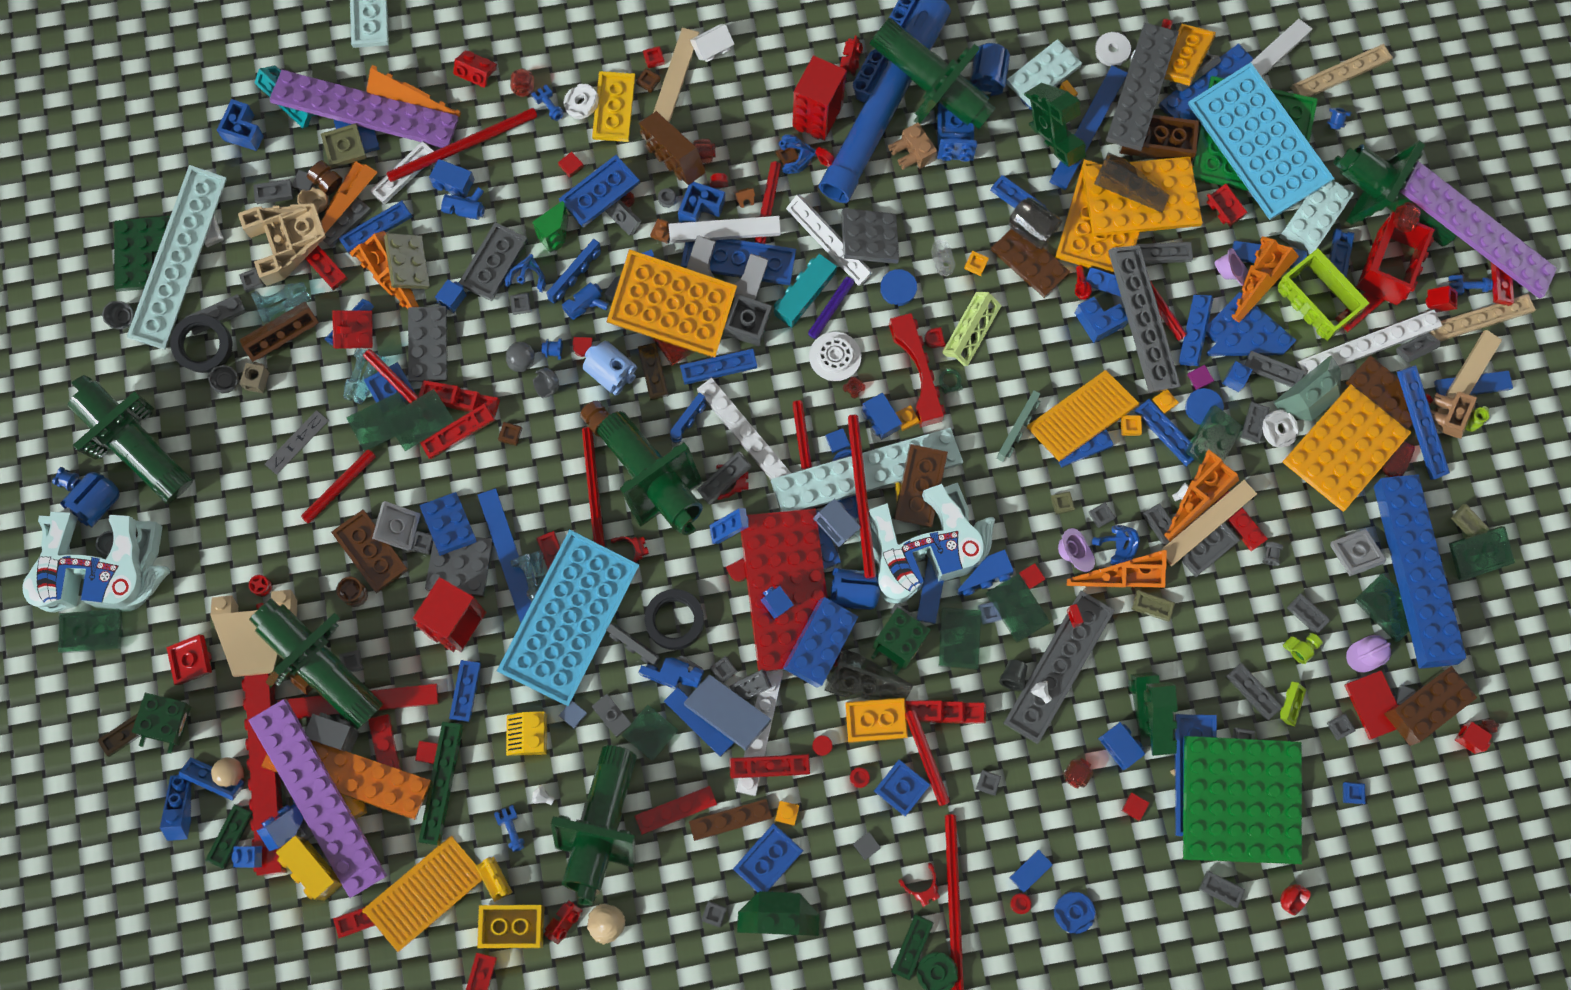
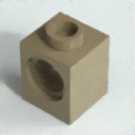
M246 363L240 385L245 390L264 393L269 371L261 363ZM259 374L256 379H252L253 375Z

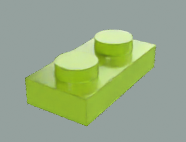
M1291 682L1290 688L1286 691L1285 704L1280 711V719L1290 726L1296 725L1306 693V689L1297 682Z

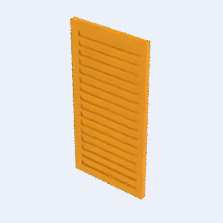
M1105 370L1028 424L1027 429L1060 462L1137 407L1139 402Z
M450 836L363 909V913L370 918L394 949L400 952L482 881V878L476 868V864L455 841L454 837Z

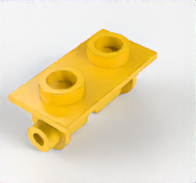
M488 857L482 863L476 865L494 902L513 893L494 857Z

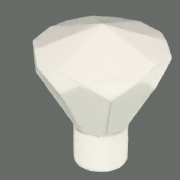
M1184 483L1179 491L1172 495L1175 502L1183 499L1189 485Z
M1047 681L1036 683L1031 689V693L1042 698L1045 703L1052 700L1048 693Z
M539 785L533 791L532 803L552 805L554 797L548 795L544 787Z

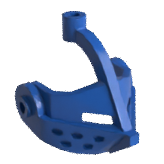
M784 135L782 140L779 141V146L782 150L787 148L801 150L796 162L785 164L782 168L786 174L803 171L812 158L816 156V150L796 136Z
M529 254L527 258L507 273L505 284L509 287L512 284L515 273L521 270V274L517 277V282L524 284L526 281L524 278L526 270L530 268L538 274L537 289L543 293L546 286L545 276L533 258V254Z
M1124 525L1112 526V533H1115L1116 536L1093 537L1092 544L1101 546L1102 543L1107 541H1116V552L1111 557V565L1132 560L1140 543L1137 531ZM1129 540L1127 548L1123 549L1126 541Z

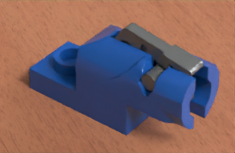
M679 656L677 659L666 658L660 672H658V668L647 664L646 667L641 665L638 673L642 677L676 689L679 682L682 685L697 688L702 680L704 670L684 656Z

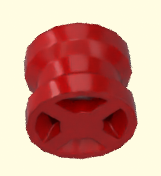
M255 575L249 581L250 591L259 597L267 596L272 591L271 581L263 575Z

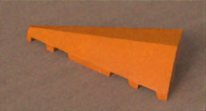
M371 66L367 93L460 117L461 112L459 110L446 107V103L442 101L437 103L430 99L429 94L406 82L403 83L393 79V75L389 73L384 75L377 71L376 66Z
M357 161L353 162L352 168L343 179L344 181L325 211L326 214L321 220L325 233L378 173L366 164L361 165Z
M385 231L374 233L366 242L358 244L350 252V255L357 257L361 262V266L367 268L373 274V278L391 296H395L400 301L399 304L407 309L408 307H419L411 288L391 287L384 240Z
M1262 236L1260 249L1256 250L1255 253L1256 260L1254 265L1250 266L1242 287L1243 294L1241 299L1237 300V310L1231 316L1235 321L1240 322L1297 260L1299 256L1293 248L1280 245L1276 240Z
M1211 450L1206 452V456L1202 464H1200L1194 480L1191 481L1179 505L1180 508L1173 517L1168 531L1164 534L1168 541H1172L1239 481L1238 474L1225 465L1223 460Z
M1167 550L1158 551L1067 579V586L1165 588Z

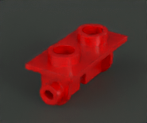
M855 35L854 39H848L845 42L843 55H848V57H842L839 66L850 71L853 76H855L856 69L859 67V57L863 52V45L857 35Z
M570 900L567 903L564 902L556 913L561 919L558 921L553 917L544 929V935L549 940L559 944L560 941L565 939L571 926L578 921L583 910Z

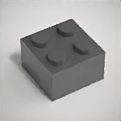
M736 294L724 327V335L760 347L771 316L772 306Z
M321 712L319 716L312 714L305 731L309 740L337 748L344 752H352L359 731L354 729L350 722L342 719L336 722L337 719Z

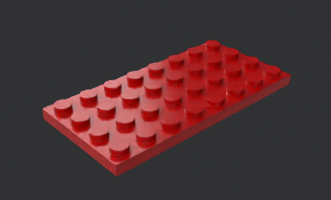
M816 509L747 515L749 527L741 531L758 671L762 669L763 671L783 669L818 601L823 597L828 599L818 523L813 519L816 516ZM773 586L775 589L780 586L794 605L774 619L761 599L765 597L763 593Z

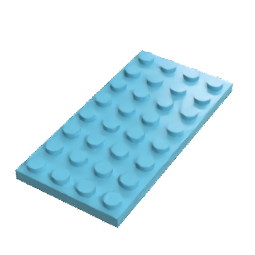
M1251 62L1188 102L1189 107L1269 220L1334 180L1332 174Z
M569 529L497 672L569 706L639 564Z

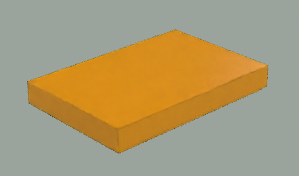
M905 698L845 702L848 743L908 738Z

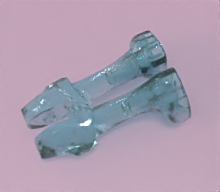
M304 282L287 284L283 290L270 296H262L257 291L251 293L264 324L269 323L272 317L281 311L291 307L294 308L304 301L310 300L308 292H305ZM287 299V300H285L284 302H282V303H280V304H278V305H275V306H273V307L267 308L268 306H270V305H272V304H274V303H276V302H279V301H281V300Z
M356 348L354 351V356L356 357L355 368L351 378L346 380L344 386V399L351 401L354 398V402L362 404L370 394L364 379L373 375L376 370L368 362L365 373L360 381L364 364L367 361L363 357L366 350ZM376 354L386 365L388 364V359Z
M543 551L526 554L510 561L512 567L523 570L528 585L526 594L531 602L545 578L542 562L544 558ZM532 565H533V567H534V569H535V572H536L538 584H537L536 578H535L534 573H533Z

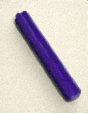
M845 277L809 330L808 335L811 338L817 339L853 286L854 280L852 278Z

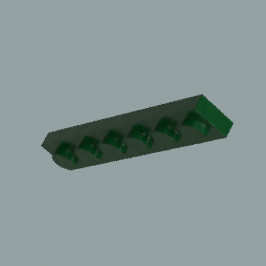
M442 722L419 843L438 846L441 844L464 726L462 724Z

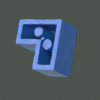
M231 99L217 128V132L223 141L257 151L264 137L258 125L251 123L254 113L249 105Z
M692 182L688 185L678 211L679 222H698L702 212L720 217L725 204V192Z
M1095 297L1079 304L1075 311L1076 317L1093 343L1124 328L1128 323L1126 312L1121 304L1104 312Z

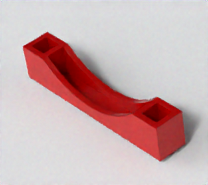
M912 313L890 318L889 328L894 343L902 347L910 355L919 372L921 393L915 412L920 421V428L940 423L946 412L944 405L940 404L938 399L940 398L939 389L933 383L935 380L934 373L928 367V354L924 353L922 348L924 346L923 338L917 332L919 329L916 319H913Z

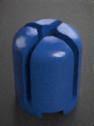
M985 43L978 46L980 49L974 55L970 82L981 91L991 92L990 96L1003 93L1006 85L1010 53L1000 44Z
M90 472L60 502V505L64 509L70 508L69 511L78 517L77 520L86 526L90 525L92 528L119 499L120 493L116 485L108 478H105L104 475Z
M833 569L832 575H834L830 595L832 602L849 609L872 610L876 607L880 597L877 573L874 578H865L864 570Z

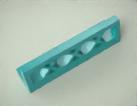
M276 65L259 68L254 83L270 97L281 70ZM278 105L302 128L308 127L311 117L318 116Z

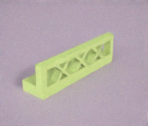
M989 292L975 293L942 352L946 357H955L963 366L969 365L1002 306ZM989 303L994 306L990 313H988ZM981 317H984V325L980 328L979 321ZM975 332L976 339L974 343H971V335ZM964 348H967V355L963 358L961 353Z

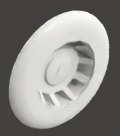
M828 332L819 336L813 342L809 351V361L813 370L820 377L830 381H841L849 378L857 371L861 362V351L857 342L849 335L841 332Z

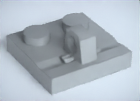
M386 501L382 502L372 539L407 551L411 550L420 513Z
M1366 529L1332 541L1330 544L1349 576L1382 565L1386 561V558Z

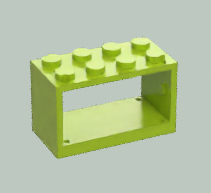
M1318 248L1284 275L1277 286L1280 294L1283 297H1287L1291 301V306L1296 311H1300L1304 315V320L1309 325L1312 324L1317 329V334L1327 341L1360 315L1369 304L1363 295ZM1307 266L1351 312L1338 325L1334 326L1292 281Z

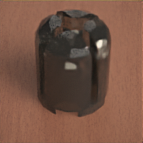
M1033 198L1022 200L1015 207L1009 218L1010 228L1041 250L1047 245L1051 236L1062 223L1059 216Z

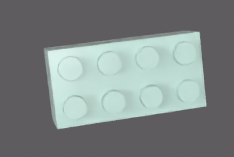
M1333 180L1305 198L1279 238L1298 250L1307 251V256H1309L1317 249L1354 193Z

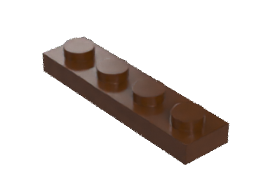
M767 799L694 819L689 821L693 839L697 841L772 819Z

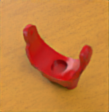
M718 464L716 469H720L723 464ZM745 472L736 481L735 487L729 493L720 495L717 499L722 500L731 497L736 492H741V490H749V482H746L748 472Z
M620 536L611 539V543L627 541L635 548L633 559L635 563L642 559V556L649 554L647 547L643 546V544H646L644 536L640 538Z
M928 863V868L932 872L933 880L930 887L924 892L918 893L909 890L905 886L904 881L899 879L900 886L906 892L912 894L917 901H920L923 907L930 903V899L935 901L940 898L937 892L936 873L932 863Z

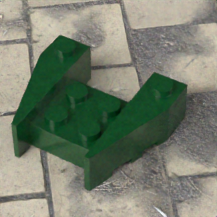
M1040 83L1025 92L1024 95L1030 99L1033 121L1029 123V126L1036 134L1039 133L1046 139L1044 143L1047 147H1053L1055 150L1054 155L1067 167L1085 158V142L1067 130L1066 124L1081 115L1080 100L1068 91L1045 83Z
M1155 672L1131 674V680H1129L1128 684L1129 690L1133 695L1140 743L1143 747L1151 746L1152 756L1176 754L1177 740L1175 738V729H1177V721L1174 720L1173 712H1177L1176 685L1171 682L1160 683L1159 675Z

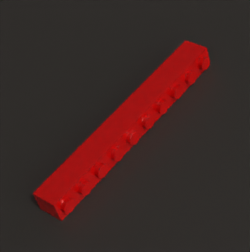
M271 673L244 676L242 680V688L245 691L246 697L243 700V707L247 713L244 726L246 731H248V738L245 741L246 749L249 750V758L247 759V768L250 770L248 788L252 794V799L249 800L250 810L253 811V819L250 822L251 830L254 831L252 846H262V867L253 868L257 876L287 873V868H284L277 860L279 856L276 852L280 848L269 851L256 831L263 826L261 823L271 816L275 818L279 815L277 811L283 808L281 777L278 772L262 767L267 752L248 721L276 704L275 686L270 687L266 683Z

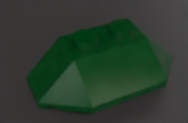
M759 891L738 911L737 933L819 936L820 915L801 893Z

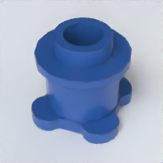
M1330 108L1329 111L1332 112L1330 120L1327 121L1330 124V128L1340 130L1341 127H1345L1346 116H1351V112L1343 108Z
M559 338L558 341L546 339V342L542 343V354H545L546 358L548 356H557L558 360H561L562 338Z
M64 467L58 469L56 476L52 480L53 484L60 488L63 486L67 491H71L80 482L77 473L72 474L69 470H65Z

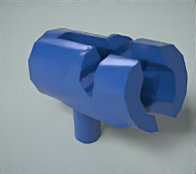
M478 187L472 197L466 198L445 194L441 204V211L448 214H453L455 211L457 216L479 220L485 213V207L482 206V202L478 201L484 191Z
M590 282L573 295L575 301L568 299L562 304V308L574 320L576 317L584 314L589 307L598 306L607 310L609 303L600 300L602 289L597 283L592 284Z

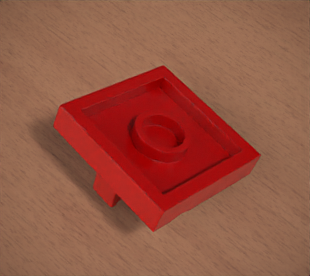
M332 310L334 349L373 348L371 310Z
M199 634L166 647L174 685H182L212 673L210 665L212 656L211 652L207 651L204 635Z

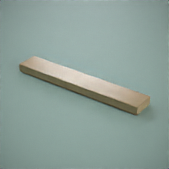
M686 28L681 29L654 112L657 111L669 123L694 53L690 39L699 35V32Z
M1382 44L1293 84L1291 89L1294 94L1312 97L1391 61L1393 57L1386 46Z
M1529 294L1514 298V304L1510 306L1497 303L1440 321L1442 327L1429 333L1441 342L1533 313L1536 309Z
M1488 330L1483 331L1445 394L1446 397L1454 398L1457 392L1470 395L1502 339ZM1438 406L1435 412L1446 415L1449 413V409ZM1435 424V427L1442 432V426Z
M1243 480L1160 550H1167L1166 561L1172 567L1255 497L1257 493Z

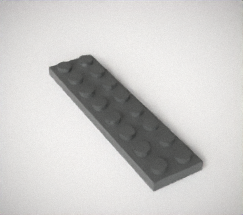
M1144 22L1106 138L1107 142L1139 151L1142 150L1179 31Z
M1140 245L1116 247L1108 250L1149 393L1181 387Z
M1083 591L1078 593L1072 604H1077L1083 623L1078 627H1072L1069 616L1066 614L1003 723L1036 744H1039L1115 611ZM1047 681L1048 693L1052 698L1050 702L1045 703L1042 698L1031 693V689L1036 683Z

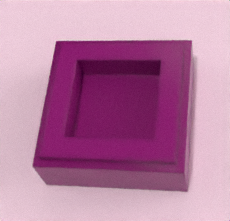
M1205 365L1187 374L1196 390L1214 382Z

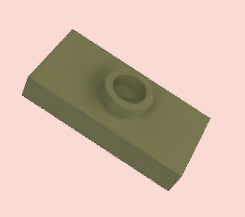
M1462 504L1451 517L1476 545H1480L1491 532L1488 526L1467 504Z
M1137 590L1131 609L1169 622L1175 602Z

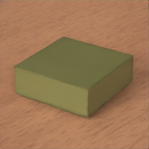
M1070 491L1051 495L1055 515L1075 510Z

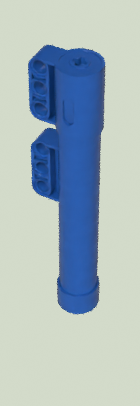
M898 0L889 17L931 50L951 14V9L944 0ZM876 49L869 53L853 82L856 99L865 104L832 165L827 168L819 183V189L825 196L840 203L850 201L858 186L860 176L912 82L908 75Z

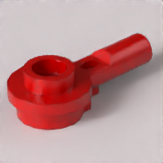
M1079 265L1076 267L1078 278L1075 285V295L1081 300H1086L1091 295L1092 288L1091 284L1085 280L1083 266Z

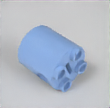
M603 341L597 346L592 345L585 353L586 360L583 364V370L615 396L621 393L626 383L630 384L636 377L634 374L637 369L636 364L609 341Z

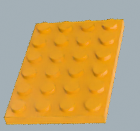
M1190 157L1083 166L1081 169L1092 236L1199 227L1203 224Z
M1084 159L1082 167L1102 164ZM1080 170L1055 258L1115 275L1108 250L1116 247L1136 246L1139 232L1092 236L1082 170Z
M629 249L606 322L715 358L737 285Z
M1350 384L1283 460V463L1344 512L1411 434V431L1402 426Z

